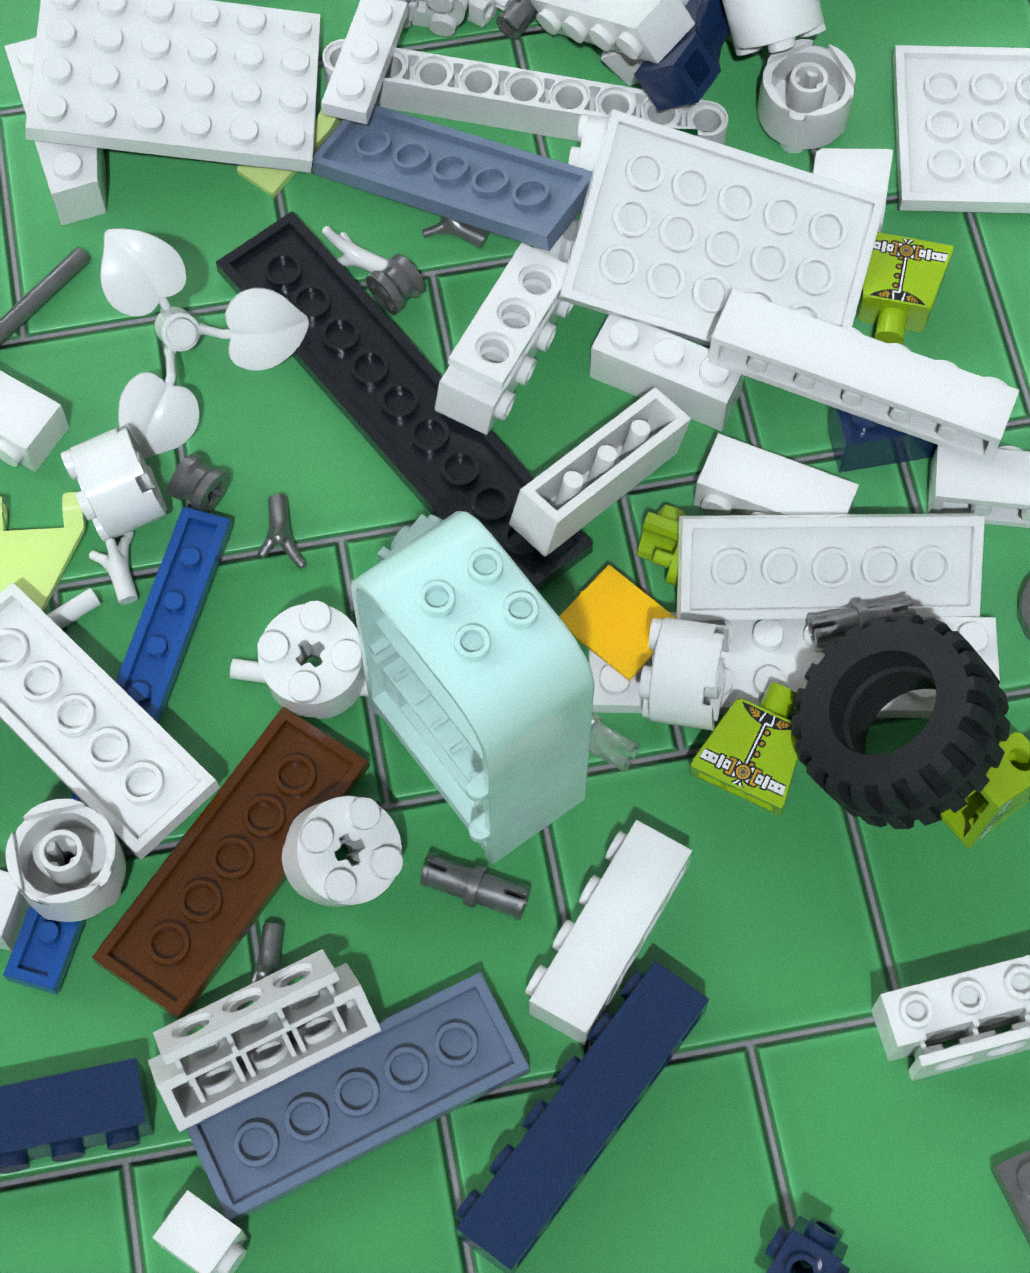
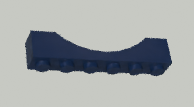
M689 0L685 8L695 22V25L658 64L644 60L634 73V76L659 111L699 102L720 74L719 61L721 49L730 31L722 0Z

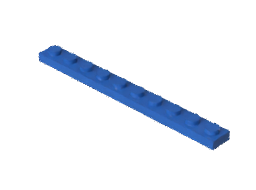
M182 507L116 679V683L158 724L162 718L232 530L229 518L187 507ZM74 793L72 794L71 799L82 802ZM74 855L65 857V865L70 863V859ZM29 906L3 976L7 981L58 995L86 919L76 922L48 920Z

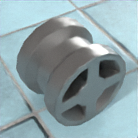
M395 254L387 261V267L384 270H374L366 277V284L375 300L385 311L392 315H396L404 308L407 299L410 297L418 298L426 291L425 283L418 270L401 254Z
M192 453L185 457L175 469L168 485L169 495L177 500L186 499L191 502L192 509L210 513L224 497L229 486L230 476L220 468H209L203 457Z

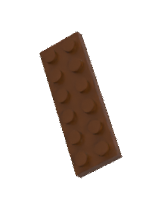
M283 706L92 956L94 962L177 1020L185 1017L286 881L287 877L282 865V850L294 819L313 805L333 798L349 796L369 769L368 761Z

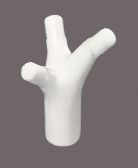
M325 226L322 229V233L343 253L342 257L336 259L342 267L356 266L371 273L374 270L382 271L387 267L388 259L358 246L350 239L347 233L342 232L338 235L329 226Z
M133 531L124 534L118 546L115 539H107L105 543L108 555L95 550L89 554L91 560L100 563L108 572L118 603L121 605L130 604L138 599L129 568V545L134 537Z

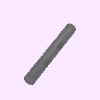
M76 247L0 318V345L90 261L88 255L81 248Z

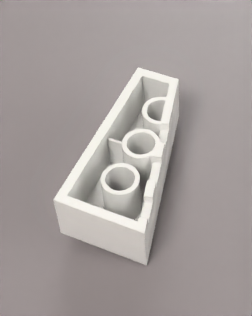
M36 37L4 46L26 116ZM35 141L61 226L107 213L104 149Z

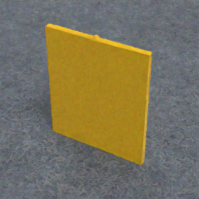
M610 565L584 591H580V595L559 616L578 641L628 681L652 658L653 650L649 649V634L653 618L664 619L667 617L677 619Z

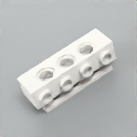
M520 244L449 356L448 364L450 366L439 382L435 411L485 435L489 433L496 419L506 420L516 399V394L513 391L518 384L522 386L527 385L537 364V359H534L538 350L546 352L549 349L558 328L555 322L559 316L566 319L574 304L558 300L567 263L527 244Z
M323 949L153 1032L160 1055L148 1060L156 1086L178 1131L181 1132L380 1032L381 1028L361 984L347 962L334 968ZM300 976L304 978L295 984L287 985L288 982ZM249 1001H253V1004L238 1011L237 1008L239 1006ZM198 1026H203V1028L197 1031L196 1033L187 1035L188 1031Z
M1030 955L880 994L871 1011L888 1062L914 1055L915 1062L908 1072L911 1081L1030 1050ZM1013 1024L1011 1025V1030L996 1035L995 1030L979 1034L981 1031ZM961 1037L959 1044L945 1049L942 1044L926 1047Z

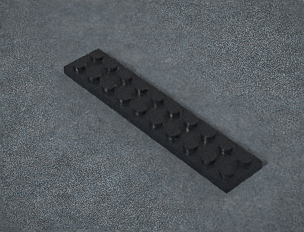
M293 211L216 261L218 273L237 294L250 288L270 289L281 294L308 317L309 326L305 337L291 356L431 515L443 521L457 511L470 513L493 535L538 592L593 552V543L579 530L545 557L509 525L520 489L534 479L532 475L491 430L485 435L434 410L439 382L442 376Z

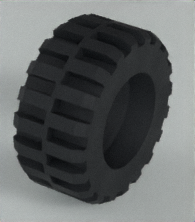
M902 614L899 615V620L895 621L888 615L872 619V626L867 628L859 624L845 632L847 637L838 644L832 641L822 650L825 654L824 658L818 665L812 663L804 676L808 681L805 689H798L794 706L800 712L792 717V735L797 739L794 748L798 759L806 767V773L849 814L853 817H860L867 824L881 828L889 823L894 829H911L914 827V820H919L924 826L941 821L940 813L948 809L956 813L968 804L965 798L974 790L980 793L990 781L986 776L991 767L997 769L1005 752L999 746L1000 741H1007L1009 738L1010 721L1004 716L1009 710L1006 694L999 687L1000 681L976 650L958 631H952L946 623L937 619L930 618L924 621L920 615ZM913 690H936V700L932 715L923 730L912 741L889 753L866 755L865 744L869 728L884 706L896 697Z

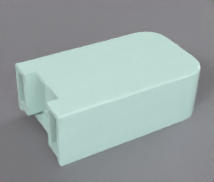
M457 511L352 580L351 591L370 707L376 715L379 714L464 823L469 830L470 838L481 845L485 851L486 858L491 864L502 859L585 799L594 697L593 672L584 652L561 618L478 519L468 512Z

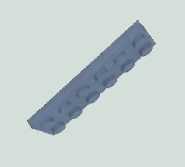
M374 105L367 125L344 119L315 152L311 168L314 175L547 251L552 249L583 208L593 171Z
M481 972L378 1022L381 1028L380 1032L187 1128L186 1130L226 1218L233 1223L530 1073V1067Z

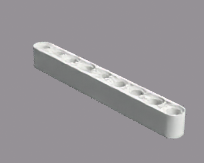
M345 39L331 42L323 51L326 88ZM395 48L375 105L387 109L578 141V125L581 114L608 117L612 109L654 123L664 124V126L670 128L698 129V137L723 145L726 142L728 114L725 108L713 101L701 99L697 103L659 111L644 89L402 48Z

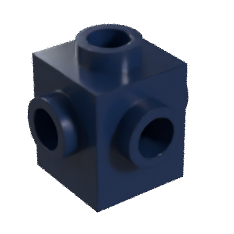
M799 1215L791 1230L780 1225L763 1255L773 1260L766 1273H849L850 1268L842 1263L849 1246L840 1241L841 1234L830 1224L818 1218H811L808 1221Z

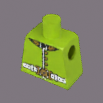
M877 232L857 306V318L861 322L877 325L875 339L885 343H898L902 345L905 330L913 332L924 331L944 281L954 246Z
M770 682L759 706L742 698H737L694 757L690 765L691 775L781 817L798 760L794 748L797 739L792 735V721L788 720L794 707L797 693L781 684Z
M1014 732L1007 741L999 743V746L1005 752L997 769L993 767L989 769L986 776L990 781L980 793L976 790L970 793L965 798L968 804L956 813L951 809L940 813L943 822L967 849L980 841L1030 801V741L1022 733Z

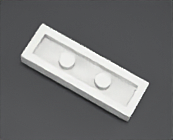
M360 0L322 99V114L368 124L408 16L407 2L398 0Z

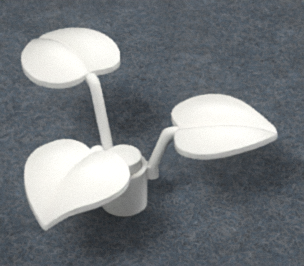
M112 228L104 233L100 280L107 301L119 312L130 316H145L151 313L158 303L161 306L160 313L155 320V332L166 345L164 349V355L166 356V379L163 381L159 376L150 372L137 374L124 387L118 406L119 427L125 424L129 425L143 450L140 453L145 459L173 450L184 444L193 435L199 422L200 411L193 393L186 387L174 385L176 379L175 354L177 351L181 352L191 349L197 343L200 335L230 339L228 353L234 364L247 370H266L279 365L296 351L305 337L309 321L304 313L299 311L281 294L266 288H250L236 295L227 306L225 321L229 329L223 330L207 326L203 323L198 324L184 309L170 307V303L166 299V297L180 292L186 282V270L183 260L173 247L156 236L139 230Z

